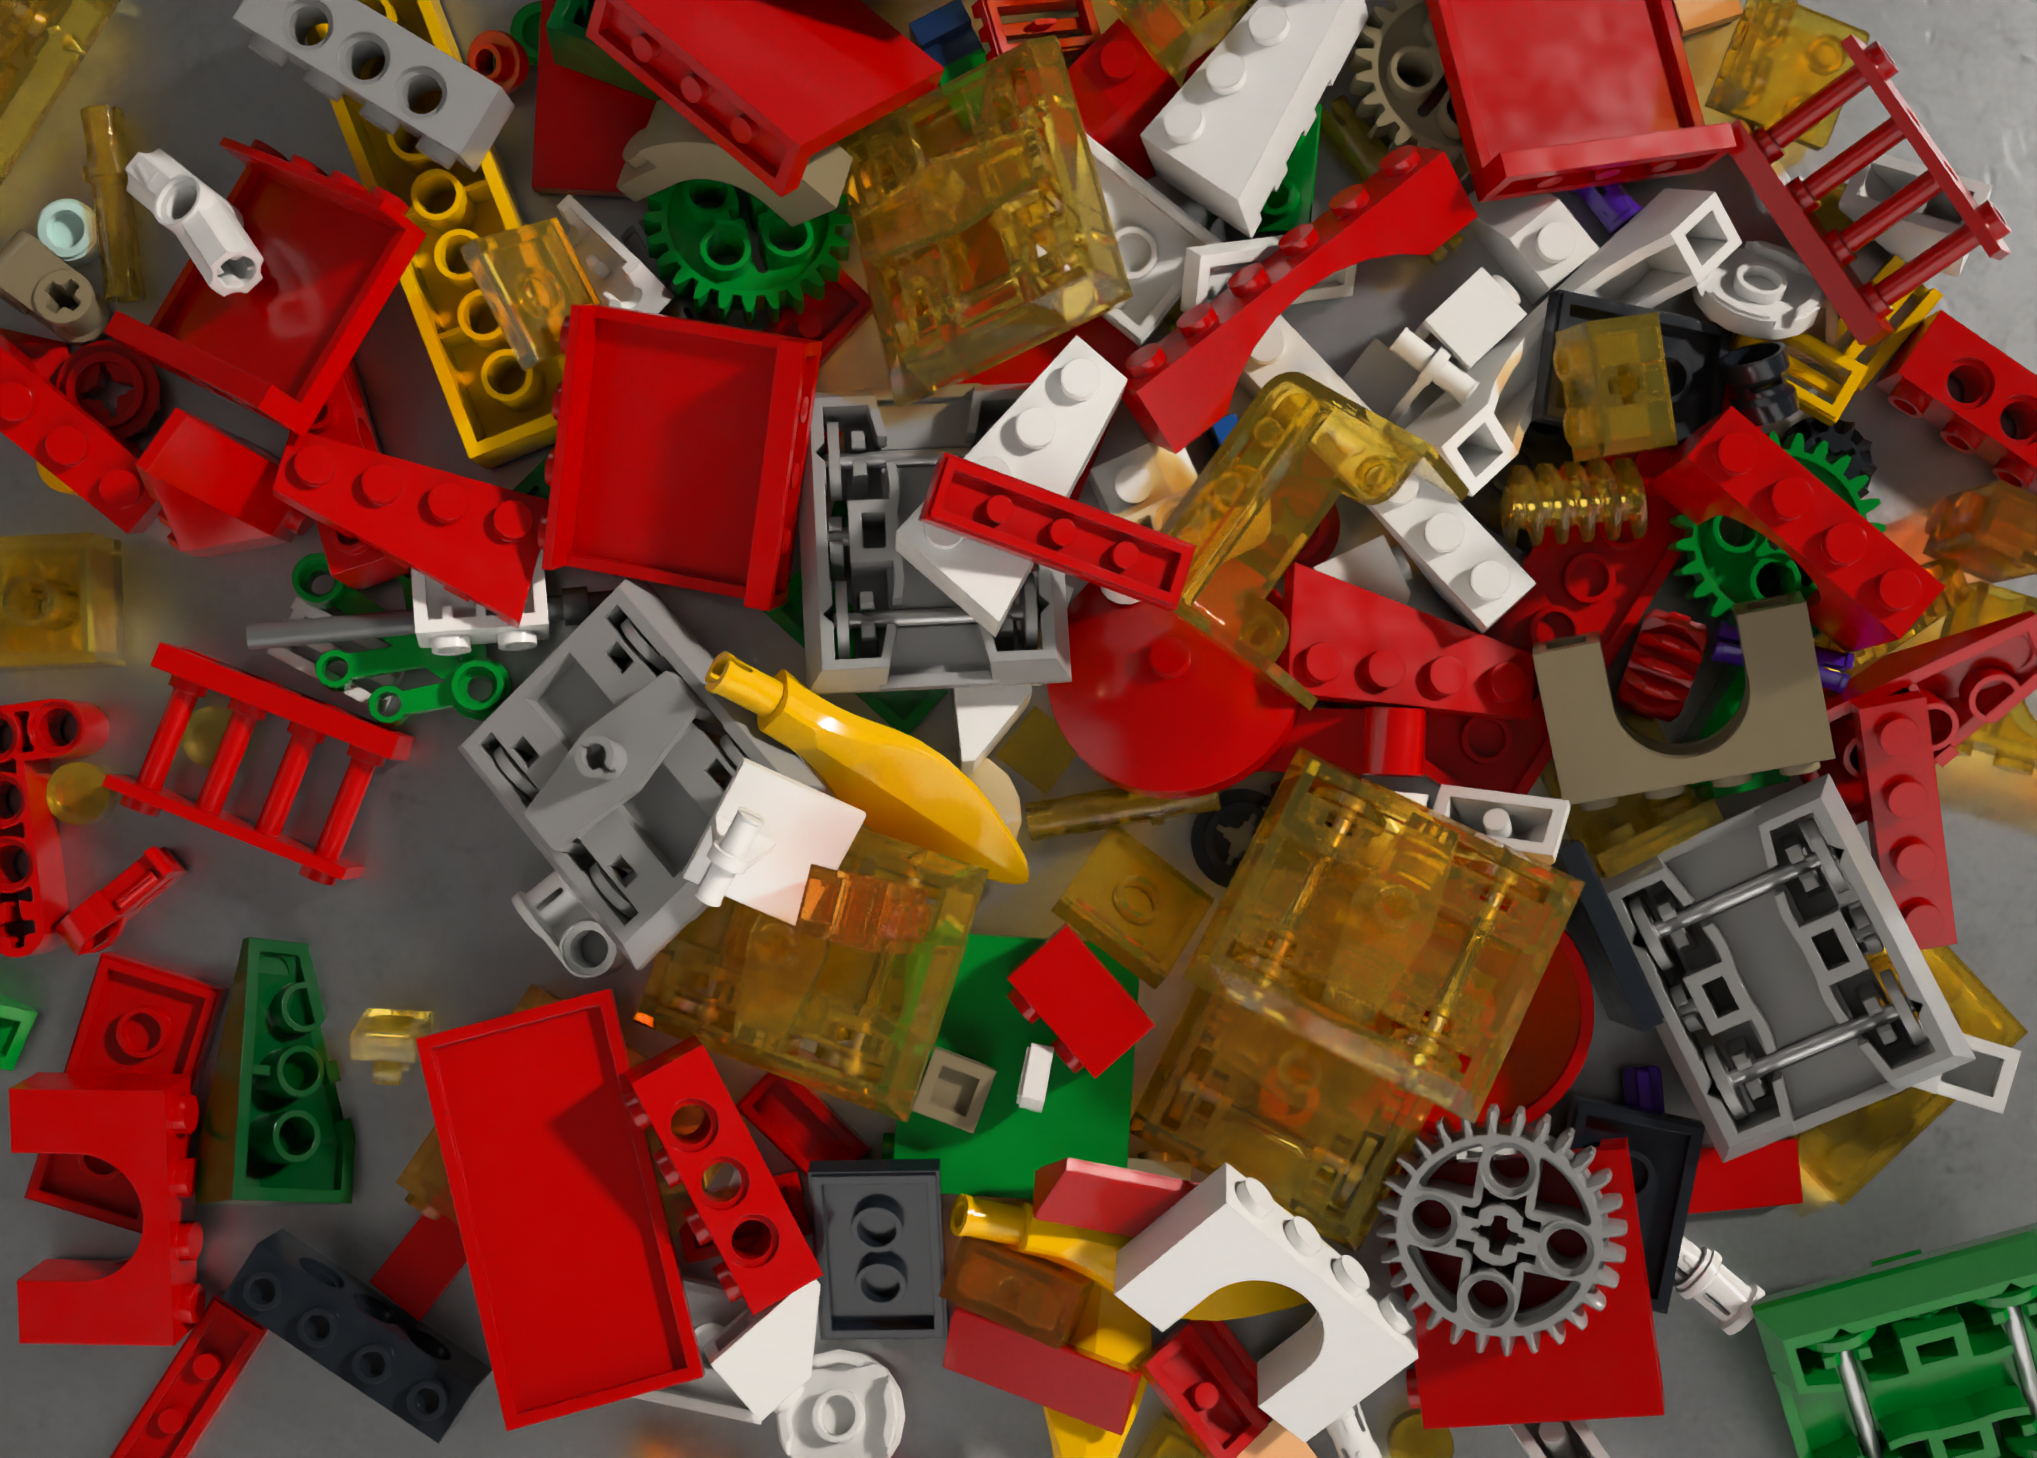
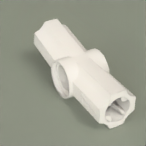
M159 148L150 153L138 152L125 168L128 175L126 191L151 211L160 224L176 234L203 278L214 291L224 297L236 292L248 293L263 279L260 271L264 258L243 229V215L239 209L203 183L164 150Z

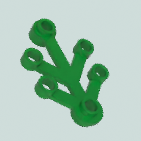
M325 553L309 554L299 560L293 569V587L300 598L311 607L325 609L333 606L345 615L387 611L356 589L353 590L336 578H334V585L329 592L324 594L314 593L312 591L314 580L321 575L331 576ZM405 576L397 577V580L403 587L406 609H413L412 580ZM416 634L381 637L382 640L391 645L390 647L349 654L341 650H329L318 658L315 665V673L319 681L327 689L334 692L348 690L355 684L357 679L421 668L427 669L445 681L401 691L398 687L391 685L377 688L369 698L368 708L373 718L385 727H397L403 724L409 715L447 708H454L466 719L485 721L513 693V685L508 672L500 663L488 658L486 644L471 645V652L461 654V661L454 655H435L432 653V648L419 647ZM332 662H346L348 665L346 676L338 681H331L326 678V669ZM484 680L491 683L492 693L487 699L477 701L470 698L469 690L475 682ZM389 696L399 698L401 700V707L395 715L385 717L379 714L378 707L384 698Z

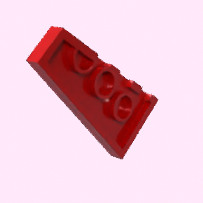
M291 431L289 432L272 488L274 498L350 539L355 537L383 552L385 558L406 569L411 567L444 585L443 589L467 602L472 600L498 614V619L519 629L540 552L537 542L538 527L542 516L548 511L549 500L308 432L304 438Z
M1296 562L1285 567L1278 696L1381 707L1425 709L1428 712L1523 721L1532 718L1534 661L1531 653Z

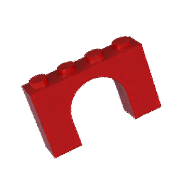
M1730 406L1692 433L1648 482L1654 490L1695 525L1698 526L1714 516L1730 517L1758 531L1784 550L1805 570L1817 586V589L1806 600L1810 622L1845 652L1851 653L1901 639L1945 589V586L1733 406Z
M38 1072L9 1088L11 1153L83 1154L102 1159L116 1167L130 1181L138 1194L143 1211L142 1236L132 1256L116 1260L45 1259L17 1280L19 1344L175 1346L201 1320L205 1308V1290L202 1284H197L196 1260L202 1250L203 1228L199 1221H195L194 1197L196 1196L198 1159L193 1158L192 1133L197 1127L199 1118V1104L196 1096L191 1095L190 1074Z

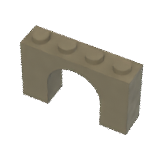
M1801 591L1732 604L1745 670L1743 697L1735 714L1721 729L1706 738L1690 743L1671 744L1655 741L1637 732L1623 719L1616 708L1611 694L1599 630L1533 643L1532 656L1562 800H1569L1570 805L1579 804L1580 810L1594 811L1616 805L1619 802V796L1644 792L1647 799L1669 798L1685 791L1684 785L1711 780L1713 787H1732L1751 781V773L1779 768L1781 775H1801L1818 770L1821 767L1820 761L1835 759L1807 603Z

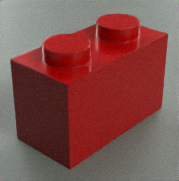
M1066 922L1007 975V979L1014 986L1006 994L1009 1000L1031 1024L1040 1017L1058 1036L1050 1043V1046L1054 1047L1056 1054L1075 1074L1085 1067L1096 1079L1155 1026L1148 1014Z

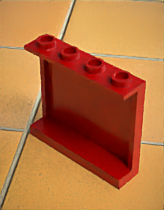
M595 0L585 35L780 197L798 189L811 155L901 107L917 121L924 119L945 69L860 0Z
M1426 0L1478 203L1704 172L1736 147L1730 122L1705 125L1671 0Z
M223 137L219 145L246 165L226 200L239 209L243 215V229L264 258L260 271L263 279L248 293L236 292L224 297L207 284L190 258L149 325L116 310L103 332L149 362L304 438L427 234L405 216L410 209L409 206L397 196L381 187L374 186L371 192L368 193V190L360 183L340 171L333 170L328 177L322 169L305 158L293 154L291 159L288 160L279 151L260 140L254 139L251 146H247L230 138Z
M596 303L571 304L570 315L565 317L559 337L560 350L565 355L563 381L559 382L556 386L552 400L553 418L558 421L555 447L550 450L545 463V481L551 488L548 511L542 516L537 533L538 547L540 550H544L541 569L551 571L569 566L744 599L743 607L771 611L787 603L822 341Z
M1627 1137L1601 1139L1600 1146L1594 1147L1596 1155L1587 1167L1591 1173L1605 1168L1611 1170L1613 1174L1612 1179L1600 1191L1602 1195L1608 1193L1622 1194L1623 1205L1621 1208L1607 1213L1608 1218L1626 1220L1628 1225L1625 1236L1609 1238L1610 1242L1624 1246L1626 1249V1257L1623 1263L1605 1262V1265L1615 1270L1620 1276L1617 1287L1613 1289L1596 1284V1287L1606 1296L1605 1308L1599 1312L1583 1303L1581 1306L1588 1316L1587 1327L1581 1331L1566 1318L1563 1320L1566 1330L1565 1341L1561 1345H1557L1548 1331L1543 1330L1541 1331L1539 1351L1535 1354L1531 1353L1524 1336H1516L1511 1355L1509 1356L1503 1354L1500 1337L1490 1336L1484 1351L1478 1353L1475 1345L1476 1333L1467 1329L1461 1339L1456 1344H1452L1450 1342L1452 1322L1444 1318L1439 1325L1432 1330H1428L1426 1324L1432 1308L1425 1302L1422 1306L1414 1309L1413 1312L1417 1320L1415 1329L1419 1358L1414 1361L1415 1368L1407 1369L1406 1385L1411 1409L1421 1408L1424 1430L1665 1415V1393ZM1584 1148L1571 1149V1150H1572L1575 1154H1577L1580 1150H1582V1149H1584ZM1523 1154L1494 1156V1164L1497 1170L1507 1177L1519 1178L1530 1171L1528 1160ZM1480 1157L1447 1160L1429 1179H1444L1475 1186ZM1394 1158L1387 1169V1174L1388 1172L1395 1171L1407 1175L1408 1172ZM1544 1160L1538 1200L1577 1207L1583 1210L1579 1197L1570 1182L1556 1167ZM1385 1177L1379 1178L1380 1198L1383 1196H1398L1397 1192L1384 1184ZM1487 1189L1480 1203L1481 1206L1484 1202L1485 1197L1492 1194ZM1527 1195L1520 1198L1524 1203H1526ZM1425 1200L1417 1205L1418 1214L1426 1225L1433 1228H1443L1451 1224V1215L1442 1203L1436 1200ZM1382 1212L1383 1215H1384V1217H1386V1216H1392V1215H1389V1214H1386V1213ZM1495 1216L1491 1227L1494 1228V1239L1506 1241L1510 1230L1507 1228L1508 1218ZM1560 1229L1550 1236L1552 1247L1559 1254L1566 1257L1581 1255L1587 1249L1584 1238L1574 1230ZM1389 1241L1388 1247L1395 1244V1241ZM1421 1249L1432 1273L1449 1291L1457 1296L1463 1258ZM1519 1252L1516 1262L1511 1263L1515 1268L1521 1252ZM1401 1262L1389 1263L1392 1278L1402 1268ZM1526 1272L1523 1293L1518 1309L1533 1308L1549 1301L1558 1295L1571 1281ZM1482 1280L1473 1285L1475 1297L1484 1305L1498 1307L1508 1301V1296L1499 1283L1492 1280ZM1411 1283L1403 1286L1407 1303L1415 1290Z

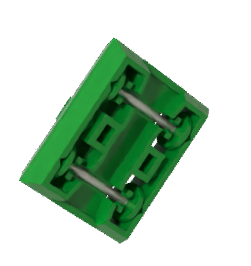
M2037 1222L1922 1253L1921 1249L1873 1261L1870 1268L1763 1296L1751 1306L1798 1458H2037Z

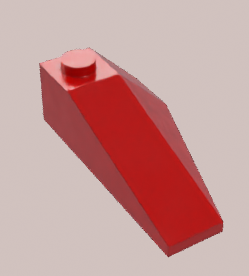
M1118 18L1066 70L1035 105L1037 106L1043 102L1056 105L1052 117L1002 142L938 214L939 219L974 252L1017 145L1044 156L1070 122H1073L1145 181L1157 176L1140 135L1181 88L1165 63Z
M175 407L135 464L148 495L160 503L162 507L157 513L160 522L172 530L167 536L170 545L186 554L200 558H209L291 543L296 535L302 536L307 533L316 523L315 519L273 497L272 488L281 462L280 458L255 443Z
M2030 610L1855 664L1852 669H1846V672L1835 670V672L1850 675L1848 684L1842 694L1835 693L1834 690L1822 688L1835 759L1820 761L1821 767L1818 770L1798 775L1802 783L1806 784L1829 773L1855 825L1867 821L1851 703L1919 690L1927 697L1935 765L1938 763L1943 768L1959 754L1955 748L1985 723L1998 722L2037 689V614Z

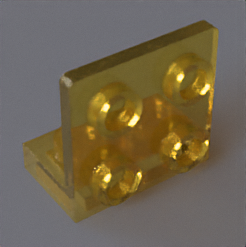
M1746 0L1743 8L1744 13L1738 20L1705 107L1735 119L1739 118L1756 127H1760L1762 124L1770 127L1854 65V62L1840 44L1841 41L1852 34L1867 45L1870 35L1865 30L1799 5L1797 0ZM1843 105L1793 142L1816 151L1822 150L1829 142Z
M1634 713L1623 718L1640 734L1655 741L1667 743L1656 718L1650 720ZM1552 755L1540 774V778L1550 798L1562 799ZM1684 785L1685 791L1669 798L1647 799L1644 792L1619 796V802L1616 805L1600 810L1583 811L1579 809V804L1570 805L1571 808L1565 829L1571 840H1579L1584 843L1599 878L1609 879L1699 835V832L1725 820L1714 798H1694L1691 790L1688 789L1687 785Z

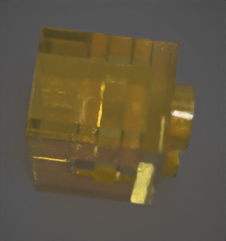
M1658 312L1588 321L1555 332L1557 345L1554 350L1553 362L1555 372L1563 384L1566 404L1563 429L1565 438L1572 447L1574 463L1678 445ZM1608 385H1610L1612 393L1609 392Z

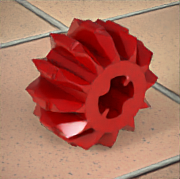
M1654 609L1647 614L1617 692L1619 705L1635 711V715L1650 720L1657 718L1670 723L1680 715L1688 697L1709 636L1706 625L1691 621L1690 616L1674 611L1670 614Z

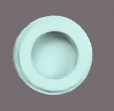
M66 198L51 202L41 211L35 225L36 239L46 245L69 266H81L92 262L100 255L106 243L107 231L101 216L86 204L75 199Z

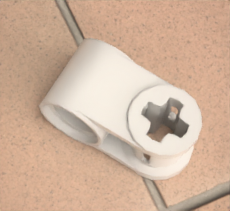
M556 870L528 893L519 891L511 898L513 905L523 920L546 942L571 974L584 979L607 976L618 971L626 962L627 958ZM591 931L599 932L604 936L608 944L606 959L597 967L590 965L584 959L581 952L582 941Z

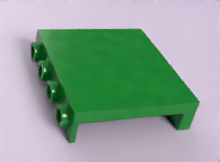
M911 927L908 933V941L900 942L894 961V979H905L904 1005L892 1004L889 1035L890 1043L901 1044L899 1069L888 1068L885 1092V1107L897 1108L895 1133L884 1132L881 1159H941L942 1194H967L971 1196L1033 1200L1035 1171L1039 1170L1040 1167L1068 1157L1127 1169L1135 1044L1096 1079L1085 1067L1075 1074L1054 1051L1042 1112L1038 1113L1020 1108L1019 1104L1016 1103L1027 1047H1031V1043L1050 1046V1043L1058 1036L1041 1017L1031 1024L1012 1004L1006 994L1014 986L1007 979V975L1047 938L921 930V927ZM1082 940L1138 1003L1141 944L1134 941L1113 940V942ZM935 1046L997 1068L974 1134L912 1111Z

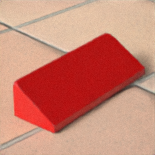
M1068 1157L1040 1167L1039 1170L1035 1171L1032 1213L1034 1218L1041 1221L1135 1238L1200 1183Z
M967 1305L954 1307L950 1319L942 1366L1120 1436L1124 1433L1143 1373L1141 1370Z

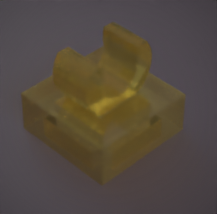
M367 1008L349 1036L350 1060L373 1061L372 1074L374 1084L400 1086L402 1083L401 1070L409 1071L411 1063H415L419 1057L415 1039L431 1035V1012Z

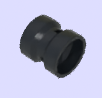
M1765 341L1750 344L1729 352L1719 361L1723 380L1726 384L1732 386L1734 397L1729 405L1738 410L1756 427L1781 421L1798 411L1800 405L1796 388L1786 380L1785 372L1790 362L1784 343Z

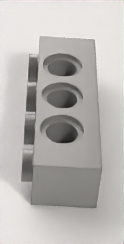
M243 0L233 16V19L251 36L247 47L281 69L289 60L306 70L307 72L303 80L333 101L338 102L343 93L363 105L359 112L363 118L392 136L395 135L400 127L419 138L415 148L449 170L454 162L457 161L473 172H476L516 107L501 86L358 0ZM328 24V32L321 42L305 46L306 35L314 26ZM376 57L385 58L384 68L378 76L369 80L360 79L362 67L367 61ZM433 90L442 91V98L436 109L426 114L416 113V104L423 94Z

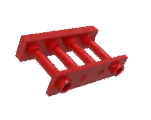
M1851 34L1841 41L1840 44L1854 62L1853 66L1770 127L1762 124L1756 129L1753 124L1738 118L1731 124L1736 147L1729 154L1858 344L1873 346L1895 331L1886 319V316L1893 312L1892 304L1979 245L1983 247L1990 258L2000 261L2011 253L2002 238L2012 231L1989 199L1981 205L1977 204L1890 79L1899 72V69L1884 47L1877 40L1867 46L1865 42ZM1870 86L1891 117L1807 178L1803 179L1799 175L1791 180L1778 161L1786 155L1784 148ZM1907 138L1928 170L1843 230L1839 231L1837 228H1833L1827 232L1814 211L1822 206L1819 200ZM1944 192L1965 224L1876 284L1870 280L1863 285L1849 265L1857 259L1855 252L1938 194Z
M159 642L150 666L170 673L171 677L168 685L174 688L138 777L133 775L106 774L102 786L123 794L120 804L133 811L158 817L160 810H164L302 864L298 874L312 881L328 886H336L338 879L361 878L365 866L340 857L376 766L383 767L386 758L407 761L416 737L392 727L382 726L374 720L187 647ZM211 689L231 697L227 708L233 711L197 800L163 788V785L198 697L206 698L208 690ZM268 712L290 720L286 731L292 733L258 821L253 823L222 811V808L258 720L265 721ZM327 735L349 743L346 754L351 756V759L317 845L314 847L281 834L316 744H324Z

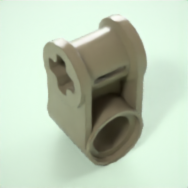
M19 229L0 250V298L22 314L30 315L72 345L85 346L100 341L107 335L103 331L112 318L109 305L99 294L94 292L92 285L82 274L67 265L46 245L28 232ZM73 305L77 307L74 311L69 309Z

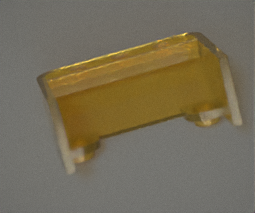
M1285 372L1279 374L1263 386L1159 531L1197 545L1177 610L1169 612L1237 662L1311 710L1318 699L1275 663L1287 644L1289 624L1284 614L1265 599L1336 500L1343 494L1362 505L1383 503L1399 491L1411 473L1460 501L1465 498L1470 490L1430 443L1303 373Z

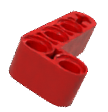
M45 699L0 706V728L4 723L8 722L13 731V742L10 748L5 753L0 748V953L7 957L21 958L46 954L57 950L65 943L55 931L57 925L70 911L51 762L87 757L96 754L104 747L109 737L110 725L106 714L100 707L90 702ZM71 712L77 722V733L74 739L67 744L62 739L60 726L63 718ZM13 785L17 787L22 797L21 806L14 816L8 811L5 803L6 794ZM20 848L26 852L30 861L29 871L23 879L17 875L13 866L14 857ZM32 891L33 899L19 900L18 893ZM33 920L35 933L26 934L24 921Z
M1300 707L1296 721L1282 745L1255 772L1424 777L1425 709L1400 707H1365L1364 709Z

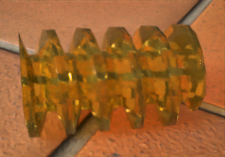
M1626 457L1616 458L1610 466L1604 460L1592 459L1585 465V468L1577 461H1565L1559 471L1552 463H1540L1534 469L1533 474L1526 465H1514L1508 472L1502 494V529L1507 544L1512 548H1515L1519 529L1526 528L1531 545L1533 546L1541 545L1545 527L1549 526L1552 527L1556 542L1558 544H1566L1569 538L1570 527L1576 524L1584 542H1592L1597 523H1603L1609 540H1618L1622 521H1628L1634 538H1642L1646 534L1648 522V504L1642 477L1636 464Z

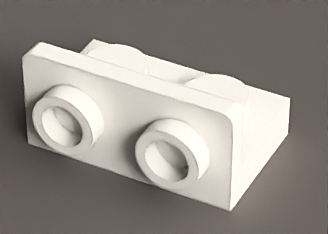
M543 550L539 552L519 629L498 619V614L472 600L467 602L443 589L444 585L411 568L415 634L419 647L432 648V653L435 655L453 656L471 652V645L498 643V649L523 651L537 647V640L549 639L545 569H541Z

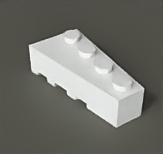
M1257 0L1141 133L1140 137L1156 175L1252 239L1262 220L1260 212L1271 191L1277 192L1288 171L1286 162L1301 135L1306 137L1317 116L1315 111L1317 103L1326 86L1333 85L1369 17L1365 0Z
M1076 335L963 459L1069 498L1120 403L1128 379ZM923 502L896 531L895 550L996 638L1015 598L1033 568L1034 562L918 521Z

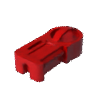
M153 846L144 851L142 857L106 887L96 891L62 919L55 931L76 956L100 952L113 945L124 932L125 925L187 873V870L167 847L159 849L158 846Z

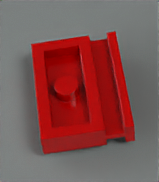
M1188 1319L1185 1323L1179 1324L1135 1365L1138 1370L1143 1371V1377L1206 1458H1236L1269 1426L1267 1423L1272 1419V1417L1258 1407L1257 1364L1223 1320Z

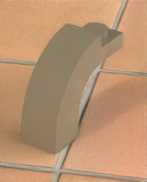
M661 99L656 101L647 128L637 132L627 143L622 155L625 164L616 188L632 201L637 202L681 181L692 179L720 181L754 195L790 226L794 227L837 209L853 157L836 142L811 155L798 189L780 197Z

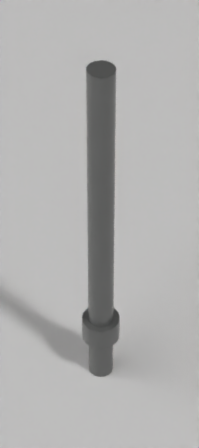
M587 586L561 588L562 595L547 596L548 620H564L565 626L580 625L614 590L588 592ZM414 609L246 624V641L249 650L415 634Z

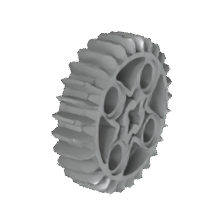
M1490 1104L1485 1122L1478 1123L1471 1107H1465L1460 1115L1461 1128L1457 1130L1446 1116L1438 1118L1435 1126L1440 1139L1436 1141L1424 1130H1420L1415 1135L1414 1142L1422 1155L1419 1156L1407 1149L1401 1150L1396 1157V1161L1408 1174L1395 1171L1388 1172L1384 1179V1184L1397 1192L1398 1196H1383L1377 1204L1379 1211L1394 1216V1220L1383 1221L1376 1228L1377 1237L1395 1239V1244L1387 1247L1380 1256L1381 1262L1383 1264L1401 1262L1402 1268L1393 1276L1390 1282L1391 1287L1395 1289L1411 1283L1415 1290L1406 1305L1407 1310L1412 1311L1426 1302L1432 1308L1426 1324L1428 1330L1435 1328L1445 1318L1453 1323L1450 1342L1456 1344L1464 1335L1466 1329L1476 1333L1475 1345L1478 1353L1484 1351L1490 1336L1500 1337L1503 1354L1509 1356L1511 1355L1516 1336H1524L1531 1353L1535 1354L1539 1351L1541 1331L1547 1330L1557 1345H1561L1566 1337L1563 1320L1567 1318L1581 1331L1587 1327L1588 1316L1581 1306L1583 1303L1599 1312L1605 1308L1606 1296L1596 1287V1284L1615 1289L1619 1283L1620 1276L1615 1270L1605 1265V1262L1623 1263L1625 1261V1247L1610 1242L1609 1238L1625 1236L1628 1225L1626 1220L1608 1218L1607 1213H1611L1623 1205L1622 1194L1608 1193L1602 1195L1600 1191L1612 1179L1613 1174L1611 1170L1605 1168L1593 1173L1589 1171L1587 1167L1594 1159L1596 1149L1593 1146H1589L1575 1154L1570 1149L1575 1134L1573 1128L1569 1127L1557 1139L1548 1134L1551 1126V1116L1549 1114H1544L1537 1122L1535 1128L1526 1126V1112L1523 1106L1517 1107L1510 1122H1502L1498 1104ZM1483 1147V1152L1478 1162L1475 1186L1444 1179H1429L1443 1163L1455 1155L1472 1148ZM1504 1148L1518 1150L1527 1158L1530 1171L1519 1178L1507 1177L1497 1170L1494 1164V1154ZM1544 1160L1556 1167L1570 1182L1579 1197L1583 1210L1577 1207L1538 1200ZM1487 1189L1492 1194L1485 1197L1484 1202L1481 1206L1480 1203ZM1527 1195L1526 1203H1524L1520 1198ZM1425 1200H1436L1442 1203L1451 1215V1224L1443 1228H1433L1426 1225L1418 1214L1417 1205ZM1495 1216L1508 1218L1507 1228L1510 1230L1506 1241L1494 1239V1228L1491 1227ZM1560 1229L1574 1230L1584 1238L1587 1249L1581 1255L1566 1257L1559 1254L1552 1247L1550 1236ZM1421 1249L1463 1258L1457 1296L1449 1291L1432 1273ZM1519 1252H1521L1515 1268L1511 1265V1263L1516 1262ZM1526 1272L1571 1281L1558 1295L1549 1301L1533 1308L1518 1309L1523 1293ZM1482 1280H1492L1499 1283L1504 1288L1508 1301L1498 1307L1484 1305L1475 1297L1473 1285Z

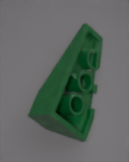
M253 937L244 938L242 941L199 1139L195 1204L232 1206L352 1204L355 1135L351 1119H344L335 1084V1082L341 1081L337 1061H330L321 1026L326 1019L309 945L306 943Z

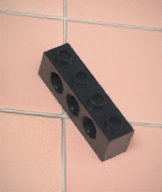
M284 1229L279 1230L256 1245L222 1296V1299L438 1444L458 1423L492 1372L490 1367L423 1322L417 1321L408 1312Z

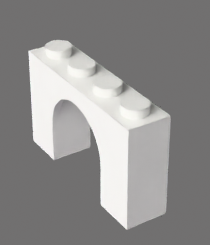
M1227 1162L1117 1252L1114 1295L1161 1332L1168 1329L1216 1290L1242 1281L1260 1280L1282 1284L1299 1292L1312 1303L1317 1311L1311 1320L1257 1362L1258 1407L1304 1443L1419 1358L1415 1329L1417 1320L1413 1310H1407L1406 1300L1397 1293L1391 1292L1389 1294L1368 1277L1366 1271L1356 1259L1347 1254L1343 1256L1321 1239L1317 1230L1308 1220L1301 1216H1292L1273 1200L1271 1194L1261 1182L1252 1177H1244Z

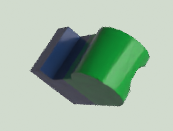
M953 0L908 24L910 40L945 68L936 89L959 129L966 137L1012 113L1008 98L992 67L988 68L985 57L986 52L972 27L971 18L961 0Z

